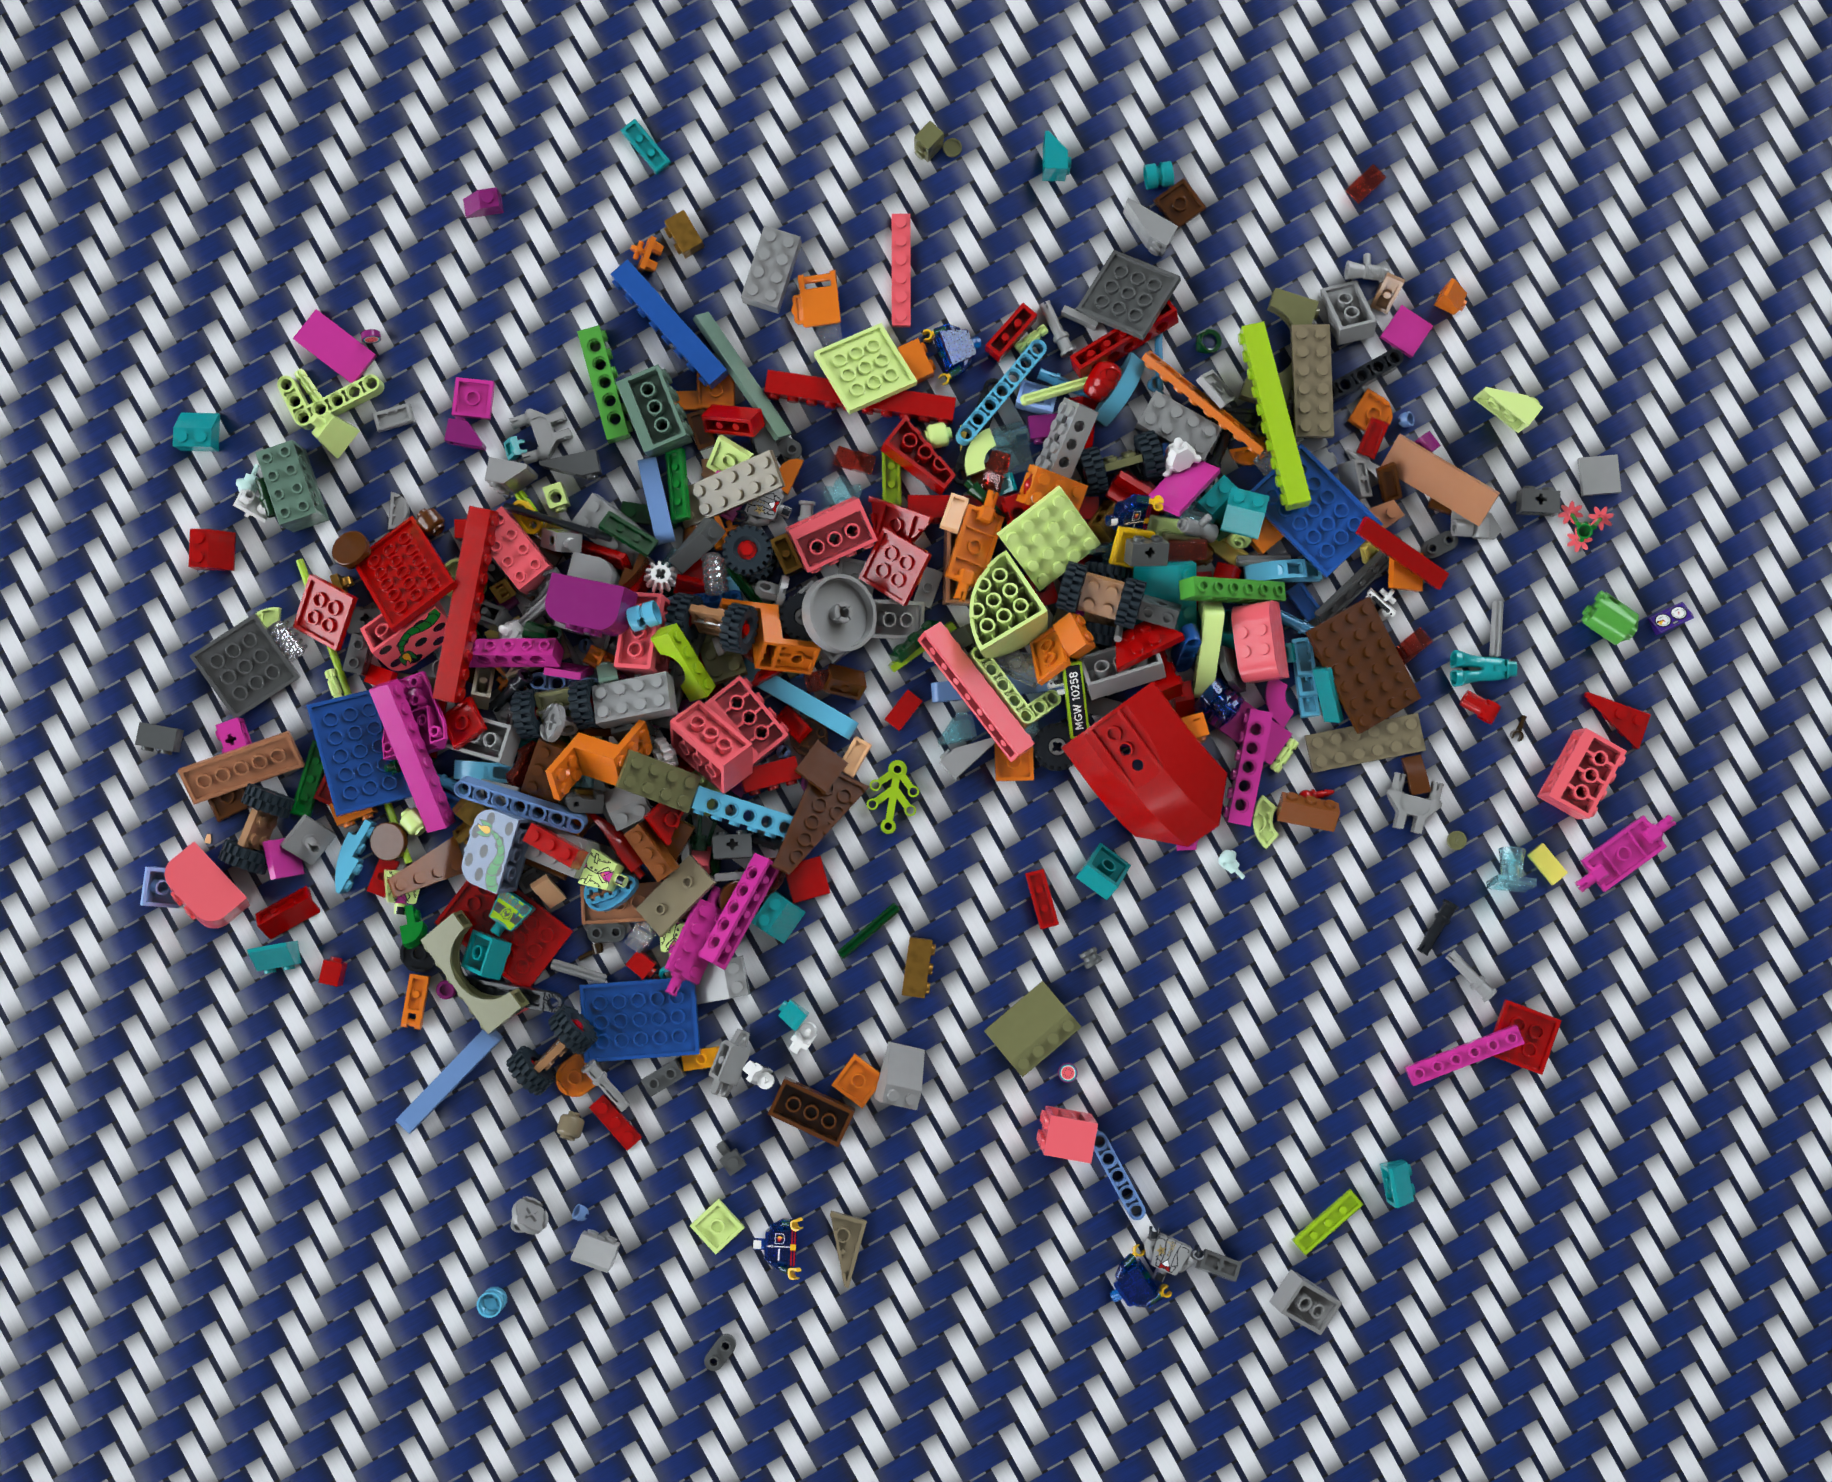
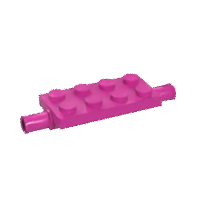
M1644 815L1640 816L1580 860L1587 869L1588 874L1576 881V886H1580L1578 889L1584 892L1591 885L1597 883L1601 890L1606 892L1665 849L1667 846L1662 840L1663 833L1672 826H1675L1676 822L1671 821L1673 818L1667 815L1657 824H1651Z
M717 886L712 887L707 901L700 899L692 907L666 963L665 969L671 972L672 978L665 992L672 996H677L679 988L685 980L699 985L709 963L698 955L722 913V910L717 906V899L721 892Z

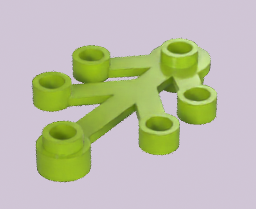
M901 760L892 761L886 774L870 782V788L873 791H878L881 785L892 779L891 787L874 799L872 798L867 801L868 809L875 810L880 803L889 798L886 819L881 823V830L885 834H891L896 829L893 818L897 799L905 809L907 816H913L916 813L915 806L909 803L899 789V782L901 780L908 789L910 797H917L919 794L918 787L914 786L907 777V766ZM900 766L901 772L895 773L894 767ZM873 782L879 783L878 789L872 788ZM911 788L917 789L916 795L910 794ZM870 801L876 802V806L874 808L869 807ZM908 807L914 808L913 814L907 813ZM886 823L892 824V828L890 830L885 829L884 826Z

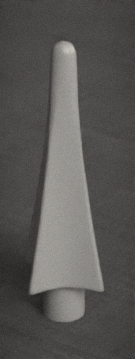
M1349 449L1345 451L1353 459H1364ZM1365 459L1368 473L1378 483L1376 468L1380 466Z

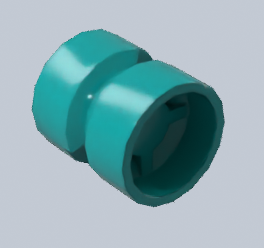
M1171 161L1160 162L1158 166L1155 163L1143 166L1144 182L1147 190L1158 188L1159 185L1163 187L1174 185V170Z

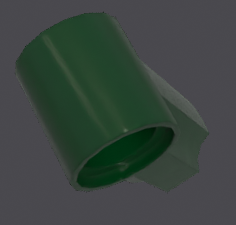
M527 621L522 637H556L561 645L562 632L557 626L546 627Z

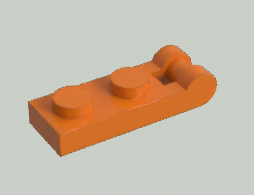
M410 973L401 1027L408 1028V1026H411L417 1030L422 1029L431 976ZM410 1013L416 1014V1018L410 1019Z

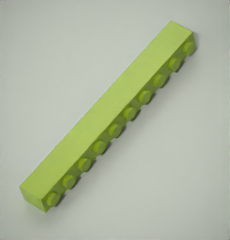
M1263 321L1242 326L1238 334V342L1244 349L1242 357L1244 363L1247 362L1248 365L1247 376L1249 380H1252L1253 387H1251L1253 398L1257 399L1256 411L1258 416L1261 415L1262 418L1261 430L1263 434L1266 433V449L1271 452L1270 464L1271 468L1276 471L1275 483L1277 488L1280 487L1281 505L1285 506L1286 511L1308 507L1312 500L1265 323Z

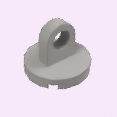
M782 575L779 584L758 581L754 592L759 597L774 601V604L778 605L780 612L785 601L786 589L788 588L790 578Z
M552 703L545 709L542 715L544 722L540 725V735L543 740L554 742L560 735L571 736L578 731L576 724L573 722L574 718L566 716L564 706Z
M528 1196L519 1199L512 1208L511 1229L518 1233L539 1234L547 1227L549 1221L548 1213L542 1208V1203Z

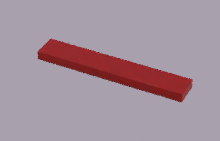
M1365 516L1355 532L1358 536L1437 590L1441 589L1449 575L1444 569L1369 517Z

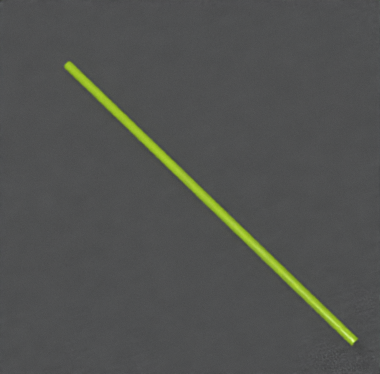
M298 559L296 563L306 587L309 573L304 560ZM327 646L344 696L350 695L352 692L337 651ZM392 803L384 804L389 821L399 825ZM408 847L403 855L405 865L413 862Z

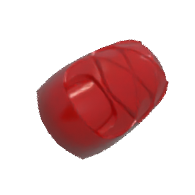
M1109 361L1098 362L1084 384V393L1097 402H1101L1104 398L1108 397L1109 393L1115 389L1121 379L1122 372L1120 367Z

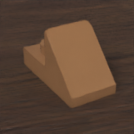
M1387 272L1383 282L1380 283L1370 307L1388 314L1405 279Z

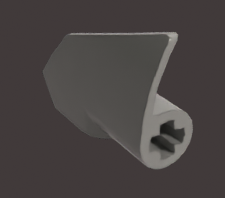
M1454 511L1451 512L1450 529L1452 536L1494 540L1502 531L1490 512H1488L1480 526Z

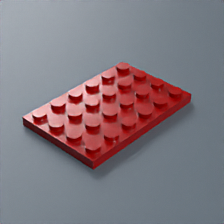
M413 515L369 547L372 550L371 555L355 567L394 633L404 628L458 586L427 535L416 524L417 519Z
M466 881L434 923L439 925L452 913L462 910L473 926L467 931L461 944L467 948L473 929L511 942V951L507 957L502 975L513 984L532 987L574 931L517 888L513 893L536 909L515 931L511 932L505 928L499 937L490 931L496 921L489 917L499 894L492 893Z

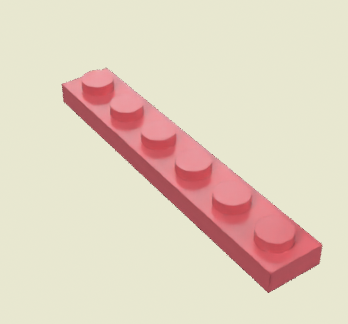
M892 214V327H911L910 214Z

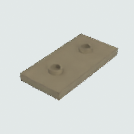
M689 855L679 865L680 867L673 871L636 908L660 937H663L716 884L713 878L692 855Z

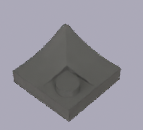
M1224 645L1220 646L1218 660L1228 685L1239 693L1246 692V683L1242 681L1238 671L1235 650Z

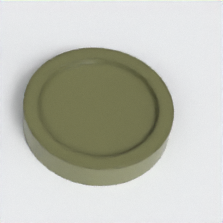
M956 138L947 139L943 145L945 155L951 158L959 156L962 151L961 142Z
M1453 831L1447 836V844L1453 850H1461L1467 843L1465 834L1460 831Z

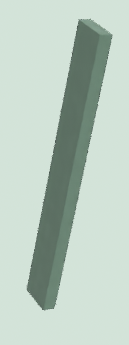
M709 312L695 315L693 321L752 408H761L765 427L773 439L778 441L789 437L792 434L712 315Z

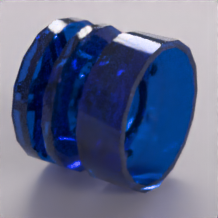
M1221 678L1216 679L1193 706L1199 713L1203 712L1204 715L1211 711L1212 714L1208 720L1210 723L1219 718L1214 725L1217 729H1220L1235 717L1245 700L1240 696L1233 701L1238 694L1236 691L1227 696L1226 693L1230 686Z

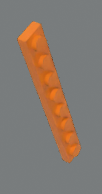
M1150 350L1143 355L1141 360L1145 362L1144 365L1148 369L1159 373V377L1163 381L1170 382L1178 393L1185 394L1190 403L1201 407L1206 416L1217 420L1221 428L1224 430L1228 429L1233 433V437L1239 442H1244L1252 453L1260 455L1266 450L1265 442L1223 408L1220 409L1212 399Z

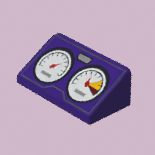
M1680 602L1647 619L1655 635H1658L1693 619L1694 616L1686 605Z

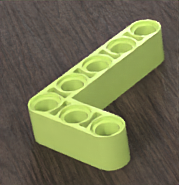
M369 374L309 404L300 385L293 378L282 376L277 381L278 389L294 421L305 430L315 428L309 421L315 413L319 415V410L322 407H326L325 413L320 415L322 418L328 412L339 416L380 395L384 391V383L377 376ZM377 381V386L370 389V384ZM292 382L291 388L286 390V384ZM356 390H360L359 396L353 397V393ZM343 398V403L340 406H336L337 400ZM300 399V404L294 407L295 400ZM309 416V420L306 423H302L303 417Z
M1198 601V613L1201 619V645L1197 652L1192 689L1194 698L1212 699L1225 612L1222 602Z
M977 646L967 655L971 658L979 672L984 675L989 685L995 689L997 695L1007 705L1009 711L1018 719L1024 730L1060 704L1061 696L1057 695L1055 690H1049L1027 704L993 658L984 657Z

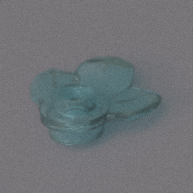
M843 475L838 477L834 487L824 486V496L833 505L853 496L860 498L862 493L860 484L850 486V483Z

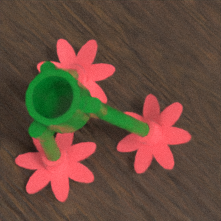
M1573 501L1570 502L1569 508L1561 505L1564 512L1558 514V517H1565L1563 524L1571 520L1577 526L1575 528V535L1567 534L1572 539L1567 546L1575 545V552H1578L1580 547L1588 550L1585 542L1593 540L1590 538L1593 530L1597 529L1598 525L1600 530L1604 529V524L1612 526L1611 521L1608 519L1614 516L1612 513L1606 514L1607 506L1601 511L1598 507H1594L1595 514H1589L1588 517L1595 520L1591 524L1589 522L1580 523L1576 517H1583V514L1578 512L1582 505L1575 507Z

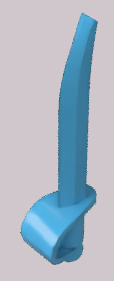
M1162 332L1155 339V354L1163 360ZM1156 372V375L1147 382V387L1152 392L1157 390L1164 394L1162 391L1164 390L1163 380L1159 377V373ZM1153 380H1156V388L1153 386Z

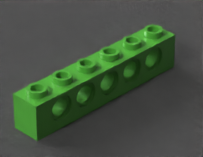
M599 325L577 331L607 441L611 444L632 438L630 432H633L630 420L627 421L625 414H628L625 404L621 401V394L616 384L615 378L618 377L616 367H612L610 361L613 359L611 349H607L605 343L608 341L606 331H602ZM594 345H601L599 351H592ZM601 362L606 363V366H605L604 369H602V370H598V369H597V365H598L599 363H601ZM604 381H611L608 388L602 387ZM609 399H616L613 406H607ZM614 417H621L618 424H612Z
M1192 576L1179 581L1180 600L1253 604L1271 600L1279 603L1286 601L1285 582Z

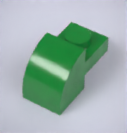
M413 905L405 906L407 925L400 926L402 945L407 949H412L422 943L420 940L427 935L428 926L421 921L420 910H417Z

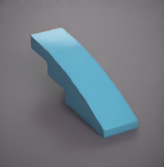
M1308 637L1292 639L1291 643H1294L1296 662H1293L1300 718L1320 716L1318 693L1312 669L1316 667L1313 647Z

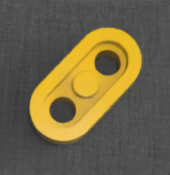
M517 500L513 503V505L524 506L526 509L535 511L526 500ZM512 512V515L526 533L538 534L543 527L542 521ZM534 521L536 522V528L532 527Z

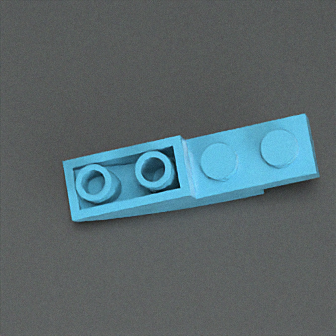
M1305 559L1269 561L1243 567L1244 579L1278 582H1320L1322 580V574Z
M455 759L454 779L470 776L480 780L486 779L500 783H523L530 764L513 763V766L510 767L492 761Z
M371 819L364 820L357 834L355 832H348L343 842L335 872V888L338 894H345V892L352 888L353 878L355 875H359L363 868L362 863L364 860L359 858L358 855L364 852L366 848L365 843L370 838L377 824Z

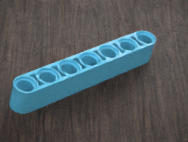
M1037 339L1031 342L962 424L956 433L958 444L966 446L971 443L1041 360L1047 349L1044 341ZM1032 347L1039 348L1041 353H1034ZM1021 361H1026L1029 367H1022ZM1009 375H1014L1017 378V382L1010 381ZM997 389L1004 390L1005 396L998 395ZM985 404H992L994 409L987 410L985 408ZM973 418H980L982 424H975ZM961 432H967L970 438L964 439L961 436Z
M745 658L744 663L748 675L742 676V678L746 677L751 683L756 673L761 669H756L754 662ZM777 675L756 686L850 740L859 724Z

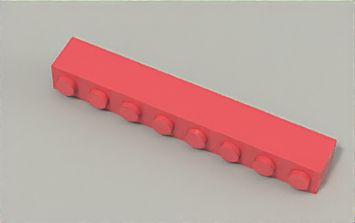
M940 621L924 631L918 638V642L1010 762L1026 753L1035 744L1031 736L1026 733L1018 719L1013 716L1007 705L999 698L995 689L989 685L984 675L973 664L971 658L966 655L960 644L955 641L948 628Z

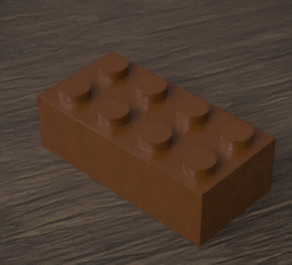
M542 737L538 739L520 791L521 793L555 804H561V801L553 798L545 771L569 743L558 739L554 742L545 741ZM518 801V806L525 808L524 803ZM536 807L538 813L544 814L542 808Z
M785 1076L768 1115L839 1147L854 1115L855 1108Z

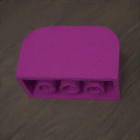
M552 572L545 599V608L547 614L553 620L564 624L565 628L581 634L585 632L601 638L602 634L617 636L629 628L626 610L636 605L638 594L623 586Z

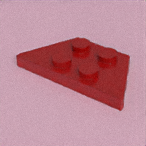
M873 496L868 498L872 505V514L870 516L877 539L883 527L914 544L934 519V517Z
M1146 621L1135 625L1134 629L1129 628L1123 631L1122 640L1116 642L1117 672L1119 673L1184 641V634L1175 629Z

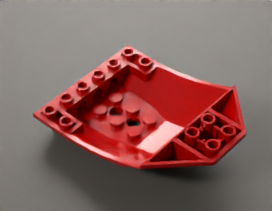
M1154 681L1061 747L1095 794L1117 820L1135 837L1188 847L1220 825L1228 772L1219 765L1195 737ZM1123 744L1130 746V754L1122 752L1121 746ZM1138 759L1143 762L1142 770H1136L1133 767L1134 760Z

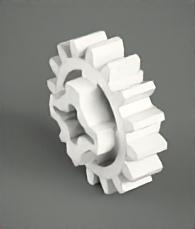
M664 736L655 739V749L652 750L654 759L675 767L678 766L676 751L672 745L666 741Z

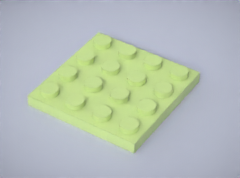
M882 323L814 351L815 359L849 415L917 385L915 376Z
M1057 486L996 533L1039 591L1065 573L1069 561L1078 563L1101 545L1098 538L1060 486Z

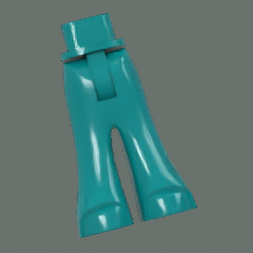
M1454 650L1450 656L1451 668H1481V670L1476 671L1452 670L1450 672V681L1454 687L1473 682L1496 681L1517 676L1516 661H1509V659L1475 656L1459 650Z

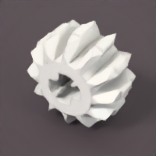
M660 560L657 565L651 563L650 568L645 569L644 581H647L646 587H652L653 593L657 589L662 594L663 589L669 592L671 590L670 586L674 587L676 585L674 581L677 577V574L674 573L675 568L669 567L668 562L661 565Z

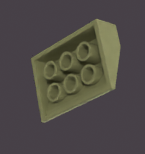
M1041 981L987 1027L984 1032L1017 1072L1024 1077L1079 1030L1081 1025L1047 985Z

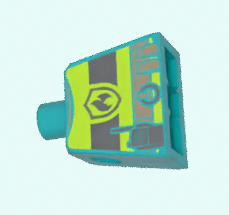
M513 892L501 893L498 895L489 914V917L496 921L490 931L499 937L505 928L513 932L536 908Z

